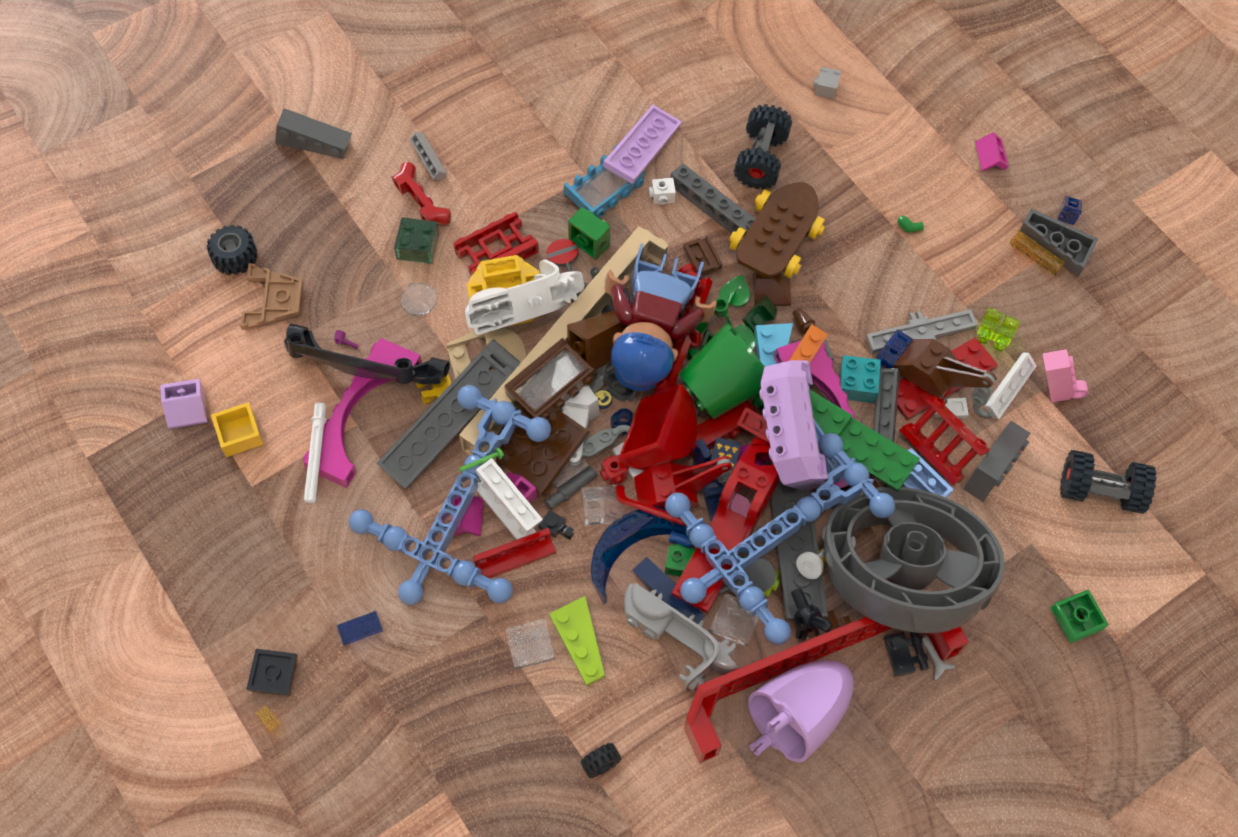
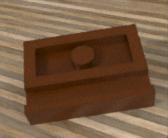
M708 236L683 245V249L694 266L696 273L701 261L704 262L701 275L715 271L717 268H722L723 264Z

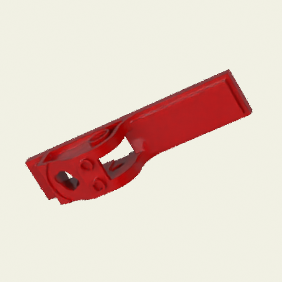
M760 437L753 439L736 464L722 491L717 511L709 525L713 528L717 540L722 542L728 551L752 534L780 482L779 474L773 460L769 456L770 443ZM760 457L773 464L759 466L756 464V461ZM743 485L756 491L747 517L730 510L737 492L739 493ZM696 548L671 594L684 602L686 601L680 594L683 582L689 578L700 579L714 569L707 561L705 553L702 554L700 548ZM713 548L709 552L711 554H718L720 551ZM724 564L722 566V569L724 570H730L732 568V566L729 564ZM721 578L706 589V596L701 602L688 604L708 614L725 582Z

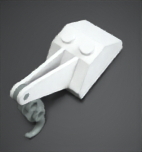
M568 356L557 361L551 384V397L579 374ZM584 386L576 397L567 400L564 407L560 409L561 412L586 429L588 428L589 420L600 415L598 399L589 386ZM620 425L616 428L604 429L584 440L569 463L571 465H578L583 456L592 457L611 446L619 434L628 432L630 426Z

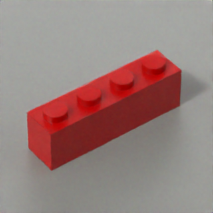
M748 400L714 420L710 417L697 425L695 444L689 453L693 460L697 457L702 458L714 448L716 438L735 439L742 431L746 430L737 425L745 407L756 412Z

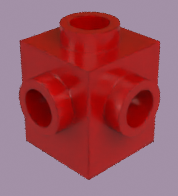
M618 454L614 457L609 456L605 458L601 463V471L599 472L603 481H607L611 488L627 480L629 467L619 461Z

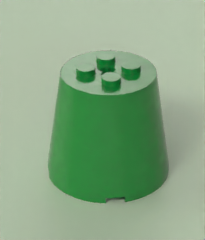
M728 323L678 373L690 396L693 395L696 398L695 404L701 411L705 410L713 420L760 394L761 379L765 367L739 334L735 336L732 333L734 329Z

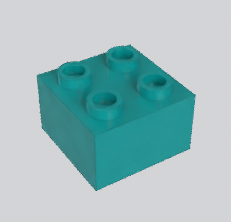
M847 355L842 356L839 365L840 386L842 391L846 393L848 400L875 403L879 393L881 360Z

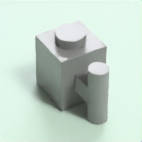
M821 67L819 77L814 79L813 88H816L815 95L835 99L841 71Z

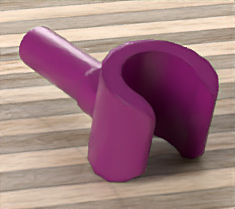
M336 330L334 336L336 344L344 343L358 349L359 345L345 339V332Z

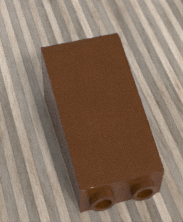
M614 311L567 325L568 345L595 371L611 362L614 335L618 332L622 333L628 326L619 322Z

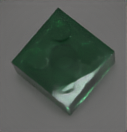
M402 217L394 246L396 259L432 264L439 237L438 223Z

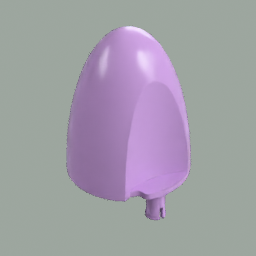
M834 660L809 662L778 675L754 691L749 696L748 707L753 722L762 736L750 744L751 751L756 749L753 754L759 756L769 746H772L775 750H780L785 758L791 761L804 762L828 739L848 709L854 689V679L850 669L845 664Z

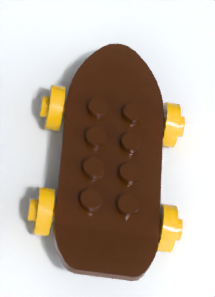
M804 182L785 185L773 194L766 189L762 194H758L754 202L756 204L755 211L759 212L757 218L748 231L739 227L736 232L733 231L729 239L731 242L729 249L736 252L739 264L767 278L780 274L784 269H786L784 276L789 279L794 274H798L802 266L799 264L801 257L794 255L809 230L808 237L815 240L818 235H822L826 227L823 225L825 222L824 218L818 216L816 219L819 208L817 194L811 185Z

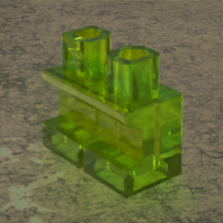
M988 307L977 331V340L983 344H987L989 339L995 341L994 348L1003 351L1005 347L1009 346L1021 321L1005 315L999 329H997L1003 313Z

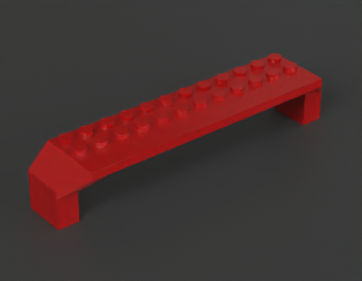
M864 617L698 685L684 725L685 733L698 762L702 763L718 756L722 746L710 721L717 701L775 678L792 668L816 661L893 628ZM961 626L945 632L922 633L929 637L942 661L959 655L969 643Z

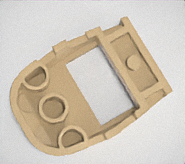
M500 328L481 335H477L474 331L447 343L446 347L455 379L471 363L466 344H469L470 341L485 338L486 344H488L491 340L495 339L522 362L526 358V351L521 338L509 329Z

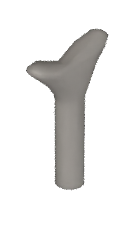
M928 636L922 638L923 645L934 662V680H938L945 670H952L956 666L940 659Z

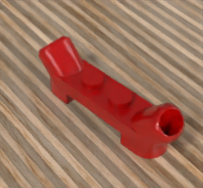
M410 162L402 163L399 172L391 176L392 181L402 195L409 192L420 206V217L427 228L437 224L445 226L450 224L451 211L449 208L435 207L430 196H426L423 193L422 186L414 181L416 174L415 165Z

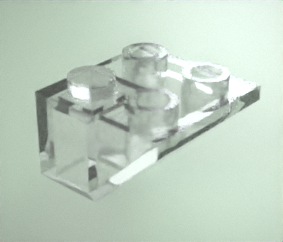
M616 484L581 488L585 526L624 521L623 505L617 500L615 494Z

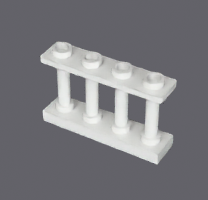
M491 458L477 468L475 472L481 482H478V494L517 540L535 533L536 531L533 528L540 524L543 519L496 462Z

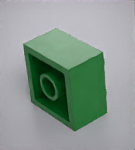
M582 207L568 220L569 240L575 242L578 248L597 260L610 247V226L606 221L596 217L592 211Z

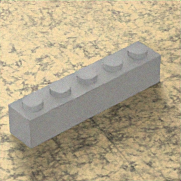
M415 132L410 141L432 179L441 181L447 174L446 170L424 133Z

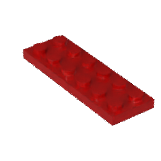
M976 337L952 350L956 359L962 363L990 372L998 367L996 361ZM904 378L899 381L897 409L908 421L930 408V405L925 400L933 395ZM950 387L942 400L964 387Z

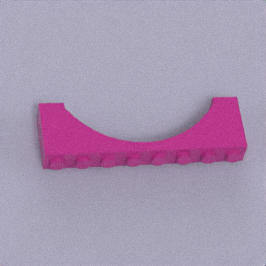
M380 338L377 343L373 344L369 357L365 358L366 360L394 366L395 361L399 358L410 359L412 366L422 363L419 354L383 338ZM353 377L351 386L344 391L341 402L335 405L333 415L324 424L319 476L348 488L357 471L354 464L349 462L345 453L344 431L347 419L354 406L364 395L379 385L396 379ZM309 451L306 452L303 458L306 470L308 468Z
M801 341L777 348L773 353L776 363L789 361ZM823 342L810 362L812 382L827 396L831 403L852 414V417L855 419V414L849 408L847 395L841 389L840 378L833 370V362L827 356L826 346ZM844 477L841 481L834 483L840 490L851 487L846 484Z

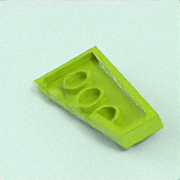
M584 596L549 613V617L586 687L604 678L605 674L586 597Z

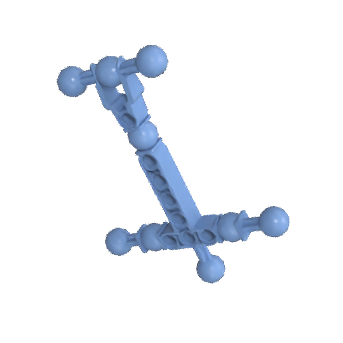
M466 385L458 391L457 400L462 408L468 410L480 408L486 411L478 424L480 433L475 442V450L472 449L471 452L473 454L466 458L464 465L495 453L496 448H500L502 444L505 445L509 442L516 426L525 429L526 434L532 441L541 442L550 436L551 425L545 418L535 417L529 419L521 415V410L516 411L514 405L510 402H498L496 398L490 401L482 397L480 390L476 386ZM492 419L498 425L505 426L500 435H496L494 432H487ZM488 444L490 446L489 450L482 452V447ZM484 463L463 471L457 477L424 542L408 535L402 527L392 526L388 523L382 526L374 522L373 516L368 510L359 509L350 515L348 522L354 533L365 534L369 532L379 537L378 542L384 544L388 550L400 551L420 561L412 578L404 581L399 586L398 596L404 604L414 605L423 598L422 583L430 567L451 576L458 585L469 586L472 589L476 585L486 590L490 600L494 603H505L512 597L513 588L507 579H489L481 575L482 570L477 568L471 561H460L445 553L478 489V482H481L480 477L475 471ZM471 480V485L463 488L464 482ZM461 497L460 505L454 506V501ZM452 515V521L449 524H445V518ZM439 533H442V540L440 542H436V536ZM412 543H416L415 550L410 552L409 546ZM433 551V558L426 560L427 553ZM447 560H451L450 567L444 569V562Z
M835 433L823 435L818 442L820 453L827 458H834L840 465L828 473L826 482L817 489L816 493H811V497L801 498L793 506V509L786 510L730 551L726 549L722 542L717 540L713 528L704 523L703 518L697 520L690 512L691 503L689 498L683 493H673L665 502L667 513L672 517L682 519L687 526L686 534L695 547L700 548L702 554L705 553L707 561L714 568L700 579H686L680 588V594L688 603H699L705 598L706 589L722 578L729 589L736 594L741 607L750 612L751 617L757 615L763 622L766 639L775 645L786 643L791 636L789 624L783 619L774 618L767 609L768 600L765 599L763 591L753 586L752 581L749 582L744 569L796 533L801 525L805 526L806 522L816 520L824 510L831 508L839 502L847 504L859 495L861 491L870 500V510L877 518L891 516L895 511V501L889 494L878 492L872 485L874 479L869 478L867 467L862 463H856V458L850 459L843 451V441ZM842 475H844L846 484L852 487L846 492L840 490L833 483ZM826 495L829 497V500H822L820 496ZM789 518H795L797 522L789 523L787 520ZM777 529L781 531V533L779 535H774L771 533V531ZM756 541H763L765 545L758 547L754 543ZM716 548L720 552L718 554H711L709 551ZM745 552L749 556L747 558H740L738 554ZM724 564H729L732 566V568L730 570H724L722 569V566ZM736 580H742L745 584L742 586H736L734 582Z

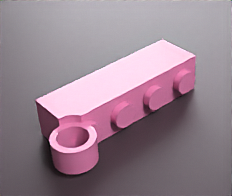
M1067 349L1043 353L1052 403L1070 400V398L1079 399L1089 394L1087 382L1076 380L1073 358L1068 356Z

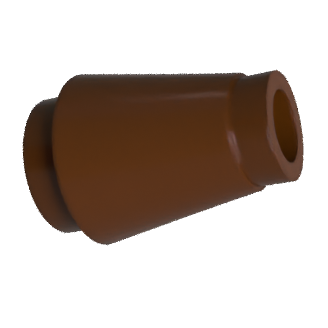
M797 308L793 311L792 315L798 330L805 335L811 324L815 326V321L802 308Z

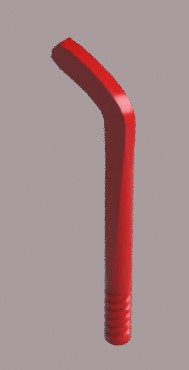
M617 485L615 494L620 503L686 526L681 518L672 517L667 511L626 497L625 487Z

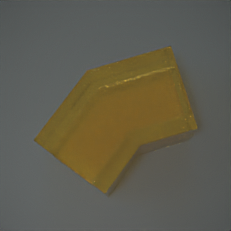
M267 705L255 713L269 732L281 724Z

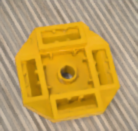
M518 255L481 261L477 270L466 284L469 300L474 294L485 289H508L534 281V276L540 274V272ZM531 318L509 326L532 322L535 318Z

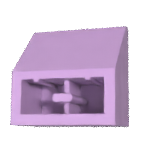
M200 379L160 385L161 402L168 429L208 423L205 389Z

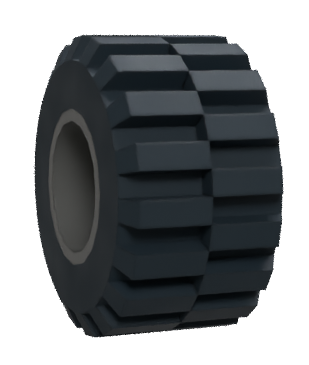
M230 225V227L223 226V229L218 228L215 230L216 233L210 235L211 239L207 241V250L214 267L219 269V272H225L226 275L231 273L237 275L238 272H246L245 269H248L249 263L255 264V258L258 255L251 233L246 228L243 229L242 226L235 227V225Z

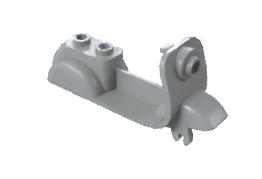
M636 583L628 585L624 597V613L627 619L626 622L630 626L640 628L652 640L654 638L659 640L663 633L666 632L704 659L702 664L695 670L690 665H686L685 669L690 672L688 677L683 674L679 675L680 680L685 682L684 689L686 691L690 689L695 691L698 685L705 683V677L712 669L721 674H727L739 669L730 658L736 647L735 642L730 647L727 646L729 638L720 643L707 630L702 628L703 620L699 624L693 621L694 614L690 615L689 618L662 601V593L656 597L657 590L649 592Z

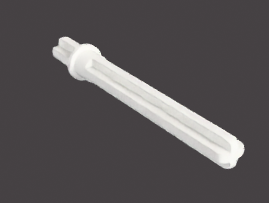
M324 403L315 404L314 416L311 418L312 434L304 494L306 503H315L323 430L324 424L327 422L325 418L326 406Z

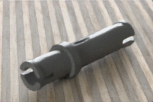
M589 467L567 485L559 487L557 492L548 499H545V505L552 511L563 501H568L572 494L597 477L596 471Z

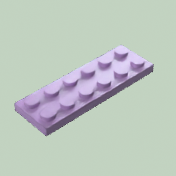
M652 104L604 160L602 166L633 184L679 129L682 121Z

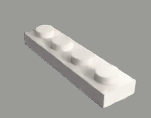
M1023 352L985 405L989 413H994L993 419H1000L1037 365L1029 353Z

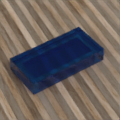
M376 611L337 625L344 646L383 631Z

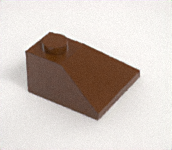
M786 270L770 278L753 271L754 306L764 296H767L775 306H791L790 279L784 276Z

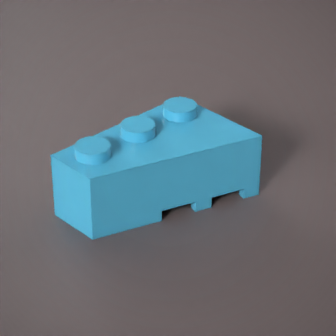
M793 323L756 325L754 332L756 356L765 367L777 364L773 353L777 348L788 345Z

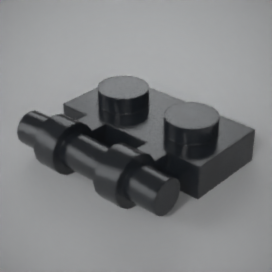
M904 632L883 637L894 677L915 673V664L920 665L921 671L929 669L927 663L929 659L927 654L924 653L922 636H919V633L910 632L911 639L907 640ZM914 646L917 656L911 657L909 647Z

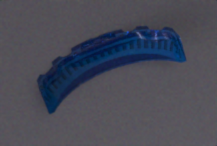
M656 507V508H659V509H661V510L666 511V509L663 508V507ZM639 509L623 515L621 519L615 520L602 533L595 546L591 562L592 583L602 603L605 604L607 602L606 583L610 570L617 558L628 547L651 536L670 535L672 530L687 535V527Z

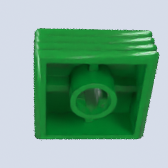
M1089 590L1056 602L1051 607L1070 643L1102 631L1109 625Z

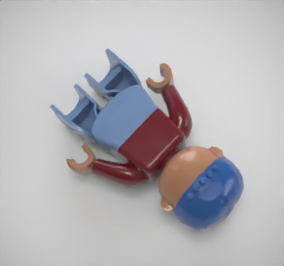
M644 244L640 245L632 273L633 293L631 303L624 291L629 276L625 275L623 280H619L614 277L610 269L605 278V291L612 297L615 315L619 322L628 326L622 333L618 332L614 335L611 361L615 368L617 380L621 385L635 391L650 390L658 382L665 379L678 355L677 350L672 348L671 339L680 340L688 336L701 322H708L716 310V301L705 305L699 302L700 297L696 296L692 312L680 318L685 305L690 302L695 293L704 262L701 261L696 277L675 271L679 258L675 259L671 275L663 274L662 270L667 255L664 254L661 266L641 261L639 259Z

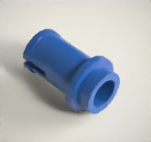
M672 530L669 543L685 546V548L692 549L693 544L687 535Z

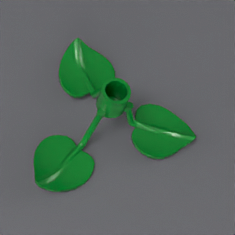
M744 275L737 276L728 281L721 288L719 298L714 300L716 301L714 314L720 318L725 317L730 326L732 324L728 316V307L731 304L734 307H741L750 298V290ZM701 322L696 327V330L699 333L704 332L708 327L707 322ZM744 324L738 325L732 333L735 336L739 334L753 351L755 337L752 330Z

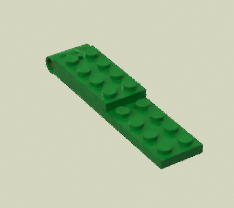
M810 390L813 418L824 434L835 433L840 436L844 445L843 451L850 459L856 458V463H862L867 467L869 475L899 492L919 463L920 458L852 417V414ZM760 394L756 395L752 399V403L762 410L765 409L764 401L761 400Z

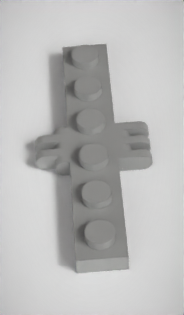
M971 309L932 319H927L926 316L923 317L921 311H917L915 313L916 317L914 313H909L910 320H908L907 325L869 333L866 335V340L871 353L909 345L913 339L936 340L938 337L976 329L978 324Z

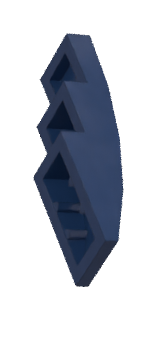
M645 557L632 570L650 592L657 590L656 597L662 593V601L689 618L690 615L694 614L693 621L699 624L705 618L699 609L671 595L676 584L648 557Z

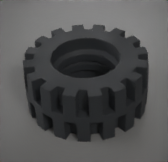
M607 743L591 751L580 763L587 776L593 778L614 768L622 759L615 745Z

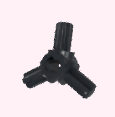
M801 588L793 590L791 595L798 609L794 615V621L798 627L796 638L803 641L807 638L810 631L816 629L826 633L830 632L833 627L832 622L822 618L818 607L808 604Z

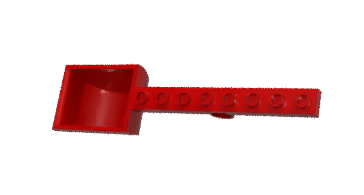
M709 277L698 281L695 293L682 314L683 317L692 312L696 296L700 297L699 302L701 304H705L713 283ZM696 328L688 336L680 340H672V348L678 352L677 358L673 362V367L668 376L656 384L654 394L640 400L619 455V461L622 464L633 469L646 470L650 466L661 465L684 458L691 452L697 435L696 411L687 389L681 383L675 384L687 351L699 346L701 343V336Z

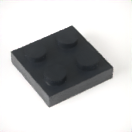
M256 649L246 688L247 691L289 696L298 655L295 653Z

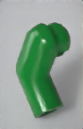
M903 215L897 220L898 225L907 233L924 230L923 222L913 223L908 217Z

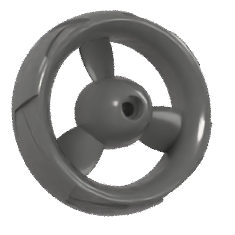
M890 487L876 488L878 492L889 494L895 501V511L887 518H877L872 514L869 507L870 500L863 492L847 504L840 503L834 509L828 520L824 537V557L828 564L829 576L838 594L851 607L864 616L880 624L903 631L939 633L950 631L966 624L980 610L985 609L994 597L1004 572L1005 561L1001 545L992 530L977 515L962 505L941 495L924 490L901 487L899 492ZM891 525V529L888 530L884 537L880 560L864 564L857 556L851 538L857 532L869 527ZM943 539L959 551L946 550ZM935 578L952 587V589L942 591H921Z

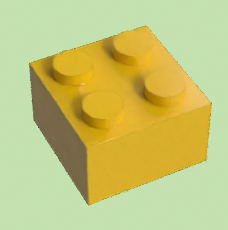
M249 402L211 414L221 449L226 457L264 445Z

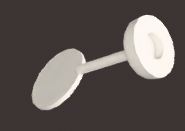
M825 526L824 529H823V531H822V538H823V540H824V537H825V532H826L827 526ZM853 536V537L851 538V540H852V545H853V548H854V546H855V544H856V540H855V537ZM824 549L818 555L813 552H804L797 558V568L804 577L816 579L823 573L824 566L821 558L824 556Z

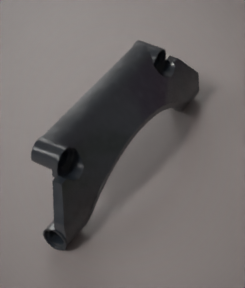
M292 323L287 328L284 340L285 349L293 358H301L303 356L312 358L344 373L364 378L396 379L400 384H408L411 381L418 384H440L448 375L450 368L448 360L431 357L429 361L412 366L410 359L399 358L395 361L394 366L324 350L319 347L312 331L308 327Z

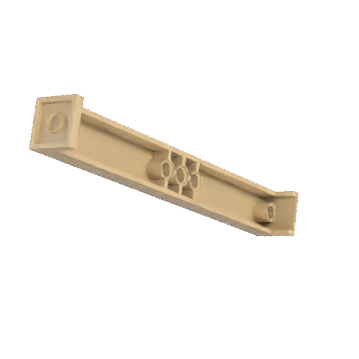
M638 226L581 292L578 300L569 306L489 400L492 401L496 398L498 402L507 401L512 403L516 409L517 406L506 396L504 385L561 338L568 344V324L602 314L601 311L604 306L612 302L611 295L605 291V278L608 271L611 269L614 277L619 280H623L625 275L629 276L628 284L632 279L633 269L641 244L644 245L639 260L644 262L649 260L657 266H661L663 256L666 254L663 268L667 265L669 244L665 240L654 236L649 230ZM561 352L554 362H549L541 369L538 375L532 376L526 385L520 386L516 392L523 399L530 390L536 393L555 370L557 361L567 355ZM482 409L459 434L462 451L469 456L473 454L471 452L472 449L475 450V442L480 433L478 424L486 412ZM492 419L487 432H494L497 435L503 426L498 425ZM488 444L482 447V452L489 450Z

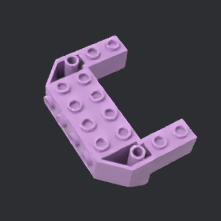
M791 360L764 367L760 397L764 401L763 417L767 421L766 436L770 440L771 446L769 456L773 460L779 478L783 485L804 491L822 486L825 480L828 479L825 456L819 453L809 385H813L810 364L809 361Z

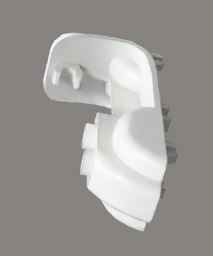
M542 260L539 263L540 274L534 276V281L508 289L489 288L474 294L465 309L467 325L470 328H474L477 335H481L558 310L565 305V301L570 303L571 299L578 300L576 294L584 289L583 275L579 271L560 274L557 265L548 260Z

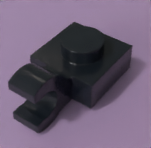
M551 510L547 512L542 522L538 525L541 530L549 528L551 536L555 538L558 533L568 540H571L574 535V529L565 525L566 519Z

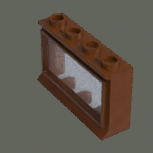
M561 338L505 384V393L529 419L542 417L548 420L554 411L562 409L567 400L576 397L584 386H589L594 381L595 371Z

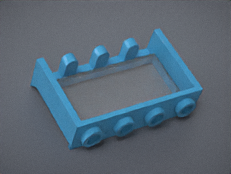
M603 155L600 159V165L596 168L590 165L587 169V175L583 178L578 174L574 178L572 186L566 182L563 195L568 196L580 209L584 207L600 218L606 210L615 207L619 200L628 197L632 190L643 185L645 172L643 171L637 180L631 184L602 166L607 158L606 155Z

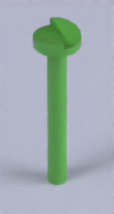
M496 448L495 453L459 468V471L468 470L487 462L491 458L498 457V459H502L504 453L500 448Z

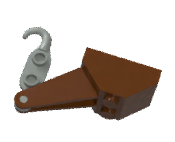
M913 339L893 366V368L899 369L900 376L941 399L950 387H974L972 401L974 402L973 409L984 418H991L994 415L993 412H984L981 406L986 405L993 392L992 385L997 379L996 376L990 371L958 361L948 347L934 339Z

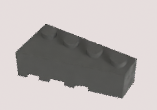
M284 108L276 126L275 144L344 159L352 133Z
M1032 208L1019 233L1077 277L1083 271L1098 241V238Z
M1010 421L991 447L989 453L986 454L978 465L964 490L984 502L994 486L999 487L1004 480L1003 473L1007 475L1013 467L1010 464L1011 461L1015 463L1022 454L1018 451H1024L1029 444L1027 438L1031 433Z

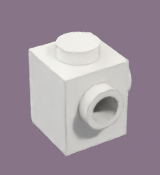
M673 178L653 179L652 187H649V197L653 198V204L664 205L674 203L676 192Z

